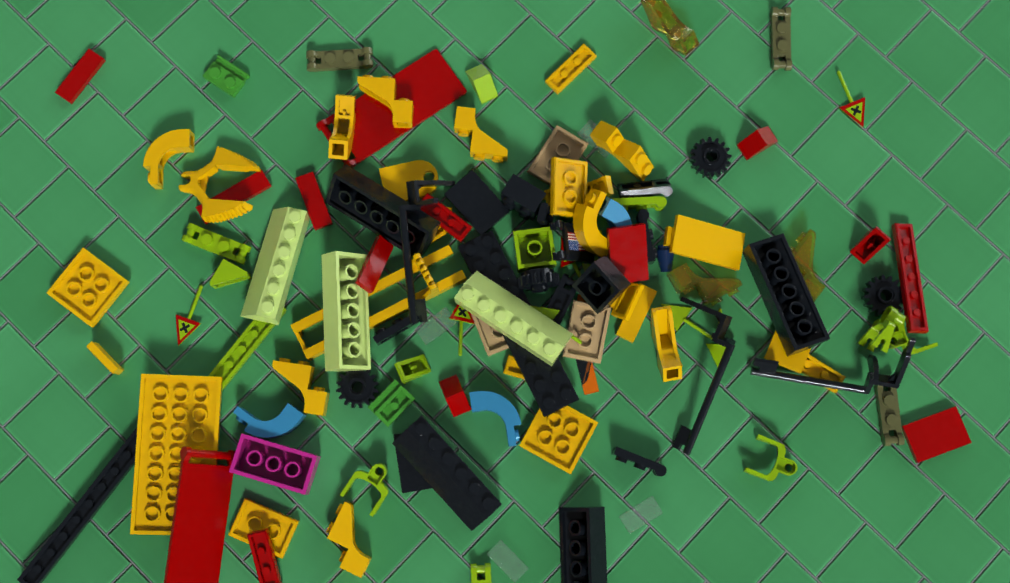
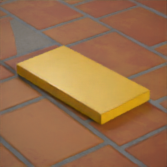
M678 214L675 215L669 252L737 271L740 270L746 233Z

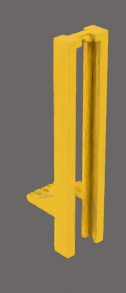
M449 245L423 258L420 253L413 255V274L420 271L428 286L415 293V299H425L428 301L467 281L463 270H460L437 283L434 282L427 267L452 255L453 251ZM402 268L378 280L374 291L368 293V297L405 279V269ZM408 298L370 316L369 329L371 330L408 311ZM323 309L290 325L309 361L324 354V340L311 347H306L302 339V331L323 320Z

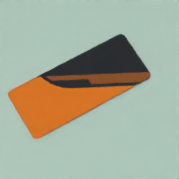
M576 359L584 394L599 392L593 363Z

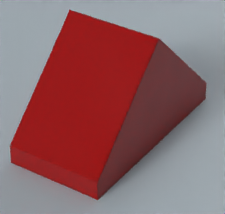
M769 126L757 129L736 146L747 161L776 144L778 140Z
M876 226L861 238L851 249L850 253L862 264H865L891 238Z
M457 374L439 381L453 417L471 410Z

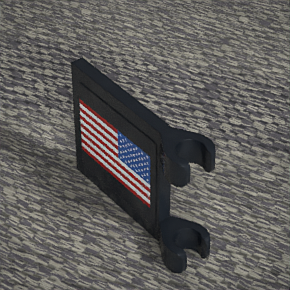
M562 220L550 222V230H562L564 251L552 253L554 261L594 262V255L586 251L577 241L573 223L563 222Z

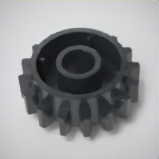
M708 137L706 142L702 138L700 144L695 143L694 149L690 151V154L693 155L689 158V161L693 162L691 168L697 170L696 174H702V178L709 176L712 179L714 175L720 177L721 172L725 173L727 171L726 167H729L731 162L727 161L732 157V155L727 154L730 148L723 147L725 142L719 144V138L712 141L711 137ZM706 156H712L714 161H709Z
M551 268L526 270L517 278L518 289L531 290L532 293L545 292L551 287L560 285L559 274Z
M881 275L879 278L874 277L871 281L866 282L867 288L862 289L864 296L861 299L865 301L864 307L867 306L869 308V313L875 312L876 317L881 314L883 315L886 308L890 305L898 309V311L902 310L900 306L903 304L901 287L897 285L899 280L893 282L892 276L885 279V276ZM881 292L885 294L886 300L881 298Z
M364 370L346 371L345 376L340 374L339 376L342 378V381L336 382V384L340 385L336 392L342 393L339 399H346L345 405L351 402V408H355L356 404H358L359 408H363L364 403L369 406V400L376 399L374 393H379V390L375 387L379 385V382H374L377 376L375 374L370 376L371 370H366V372ZM357 382H361L363 385L360 392H354L353 386Z

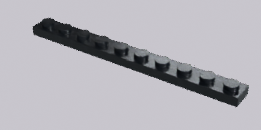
M137 427L26 567L17 581L20 583H42L135 465Z

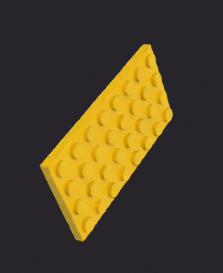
M141 374L130 534L171 535L181 466V448L187 446L192 449L218 451L223 377ZM191 457L189 463L217 465L218 459Z

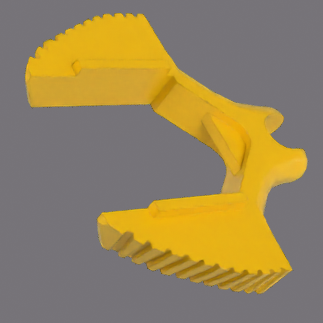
M219 146L216 148L212 161L206 166L195 171H184L181 174V177L190 179L188 184L178 185L181 192L193 194L202 204L201 217L205 222L219 223L234 219V217L242 216L247 211L250 212L253 209V205L244 201L210 199L205 192L208 179L217 173L219 169L223 171L261 172V168L250 159Z

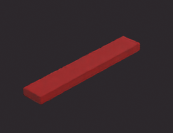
M894 223L892 225L904 314L906 316L907 333L926 334L929 332L913 225Z

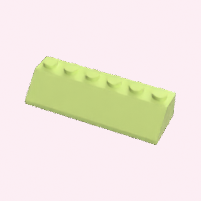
M291 207L273 209L241 317L279 325L310 221L307 211Z
M333 251L321 255L325 371L371 370L368 292L355 283L366 260V254Z
M478 271L463 284L454 297L456 304L551 367L573 336V333Z

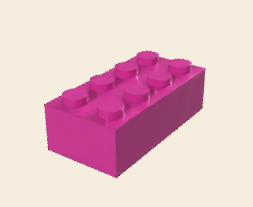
M241 433L229 472L308 495L321 456Z

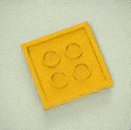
M82 248L46 293L90 327L94 328L130 282L87 249Z
M566 406L546 417L543 416L539 408L519 446L571 475L599 422L570 406Z

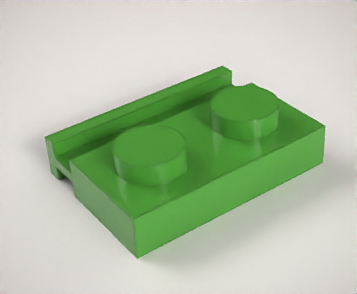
M220 55L217 56L215 62L213 61L203 75L204 79L233 98L236 97L245 85V81L250 78L247 73Z
M395 379L368 408L389 427L412 404L415 398Z

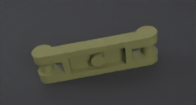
M771 7L772 70L780 68L785 71H791L792 69L791 7H784V9ZM778 16H783V20H778Z
M363 47L362 49L329 51L309 50L306 52V58L308 59L307 71L319 72L372 68L373 60H371V55H373V48ZM364 56V60L359 61V57ZM316 59H321V63L317 64Z
M874 385L882 445L884 447L891 446V444L904 445L905 438L902 433L897 388L888 387V391L883 392V386ZM889 430H894V436L889 435Z

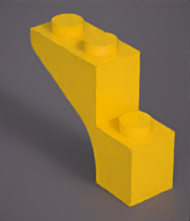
M372 75L357 76L359 89L391 110L394 128H413V101L407 98L396 100L395 78L391 76H381V78L373 77Z
M457 106L454 132L461 137L472 135L470 157L478 161L491 159L495 163L507 161V148L481 131L477 126L475 120L476 108Z
M600 121L590 133L591 138L598 147L603 148L616 157L637 179L644 181L651 173L654 166L641 145L624 139L617 127Z
M671 306L651 308L652 339L657 350V366L663 382L682 379V363L677 350Z
M279 358V361L273 360V369L301 390L305 403L303 413L326 416L330 393L325 392V388L314 386L313 390H311L315 367L310 366V362L298 361V364L291 363V359Z
M345 501L344 504H339L335 513L338 516L335 522L330 523L326 531L329 533L327 539L348 548L347 551L344 550L339 559L341 565L339 568L362 578L372 557L364 554L356 544L354 505L349 501Z

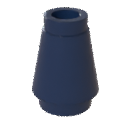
M663 245L657 246L660 272H672L674 254L669 252L670 247Z

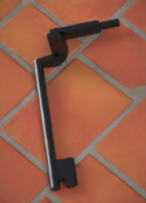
M413 180L406 182L409 205L398 206L410 324L418 323L417 316L420 323L428 322L426 300L415 299L406 211L420 210L421 207L439 203L438 198L420 201L419 189L421 187L454 186L455 181Z
M681 297L680 301L710 313L717 318L719 324L715 333L712 332L711 338L713 342L726 347L692 430L681 425L672 445L679 450L682 445H685L683 453L690 455L733 353L736 341L725 337L733 317Z
M909 338L896 370L891 376L879 374L877 357L869 355L867 359L869 372L864 386L778 372L776 370L779 361L754 358L753 365L759 368L752 367L750 374L862 394H869L873 385L898 389L910 361L916 338Z

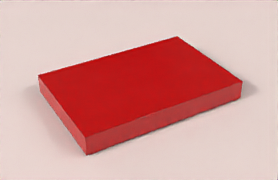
M639 223L607 228L609 260L630 283L649 280L646 224Z
M956 406L902 425L903 434L915 463L972 443Z

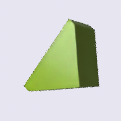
M483 64L465 71L481 104L498 97L490 72Z
M223 259L209 283L211 287L217 289L252 279L247 271Z
M424 354L394 364L403 384L431 372Z

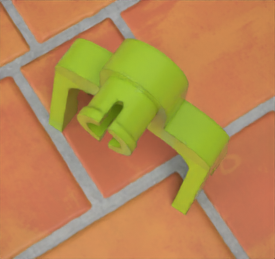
M888 306L881 318L873 323L857 344L864 346L868 338H870L871 341L867 349L874 352L875 347L877 348L883 339L884 343L880 350L887 353L896 325L901 326L906 316L899 313L898 309L893 306Z
M905 321L901 326L896 325L891 339L893 342H890V349L900 346L903 350L906 348L909 339L905 331ZM938 343L929 344L918 349L913 347L911 355L937 347Z
M760 434L756 436L757 440L777 448L776 462L768 475L747 467L744 469L745 473L767 481H773L779 473L791 476L797 472L796 462L785 458L786 448L784 444ZM786 465L791 466L792 470L790 472L785 470Z
M377 463L372 466L369 473L357 470L340 493V496L344 497L347 495L356 479H363L371 483L381 493V498L369 514L373 517L389 494L388 487L382 482L388 472L387 466L383 463ZM378 467L383 469L382 474H378Z

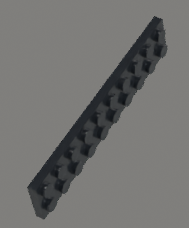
M492 230L458 246L471 275L476 271L480 272L530 305L524 291L518 289L517 278ZM503 335L544 417L579 400L558 358L551 367Z

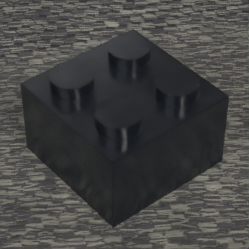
M515 174L511 176L501 192L503 206L510 211L515 210L519 212V216L527 221L529 219L534 221L539 212L541 202L545 203L546 198L544 191Z
M605 255L594 261L572 286L590 307L599 314L607 309L631 283Z

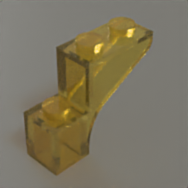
M640 0L652 28L667 36L673 50L687 56L699 45L694 30L684 25L678 19L665 0Z
M810 229L806 233L801 232L796 239L798 243L795 247L791 246L790 249L815 302L826 286L816 278L813 272L816 234Z
M687 263L667 274L678 295L682 292L684 295L695 290L693 287L695 286L705 305L711 303L714 306L723 301L721 297L727 294L730 297L738 293V288L742 286L739 279L699 277L691 271Z

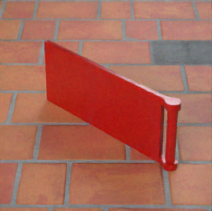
M437 49L432 50L392 76L396 80V100L407 98L413 101V128L467 93L465 87ZM367 94L360 96L355 100L356 119L351 149L355 158L352 160L350 158L342 160L344 166L347 164L354 168L357 164L413 128H394L392 122L393 114L387 106ZM335 113L316 124L317 129L322 131L328 141L332 136V132L327 126L331 123L334 126Z
M187 446L181 448V466L164 583L219 582L233 473H230L229 469L236 450L225 452L192 449ZM191 457L227 460V466L189 463Z

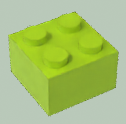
M550 226L513 231L518 273L537 268H556L557 263L553 260L552 255L555 249Z

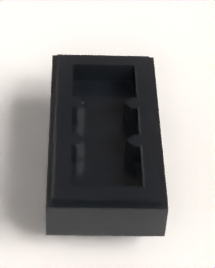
M541 202L537 222L541 227H549L555 215H550L548 203Z

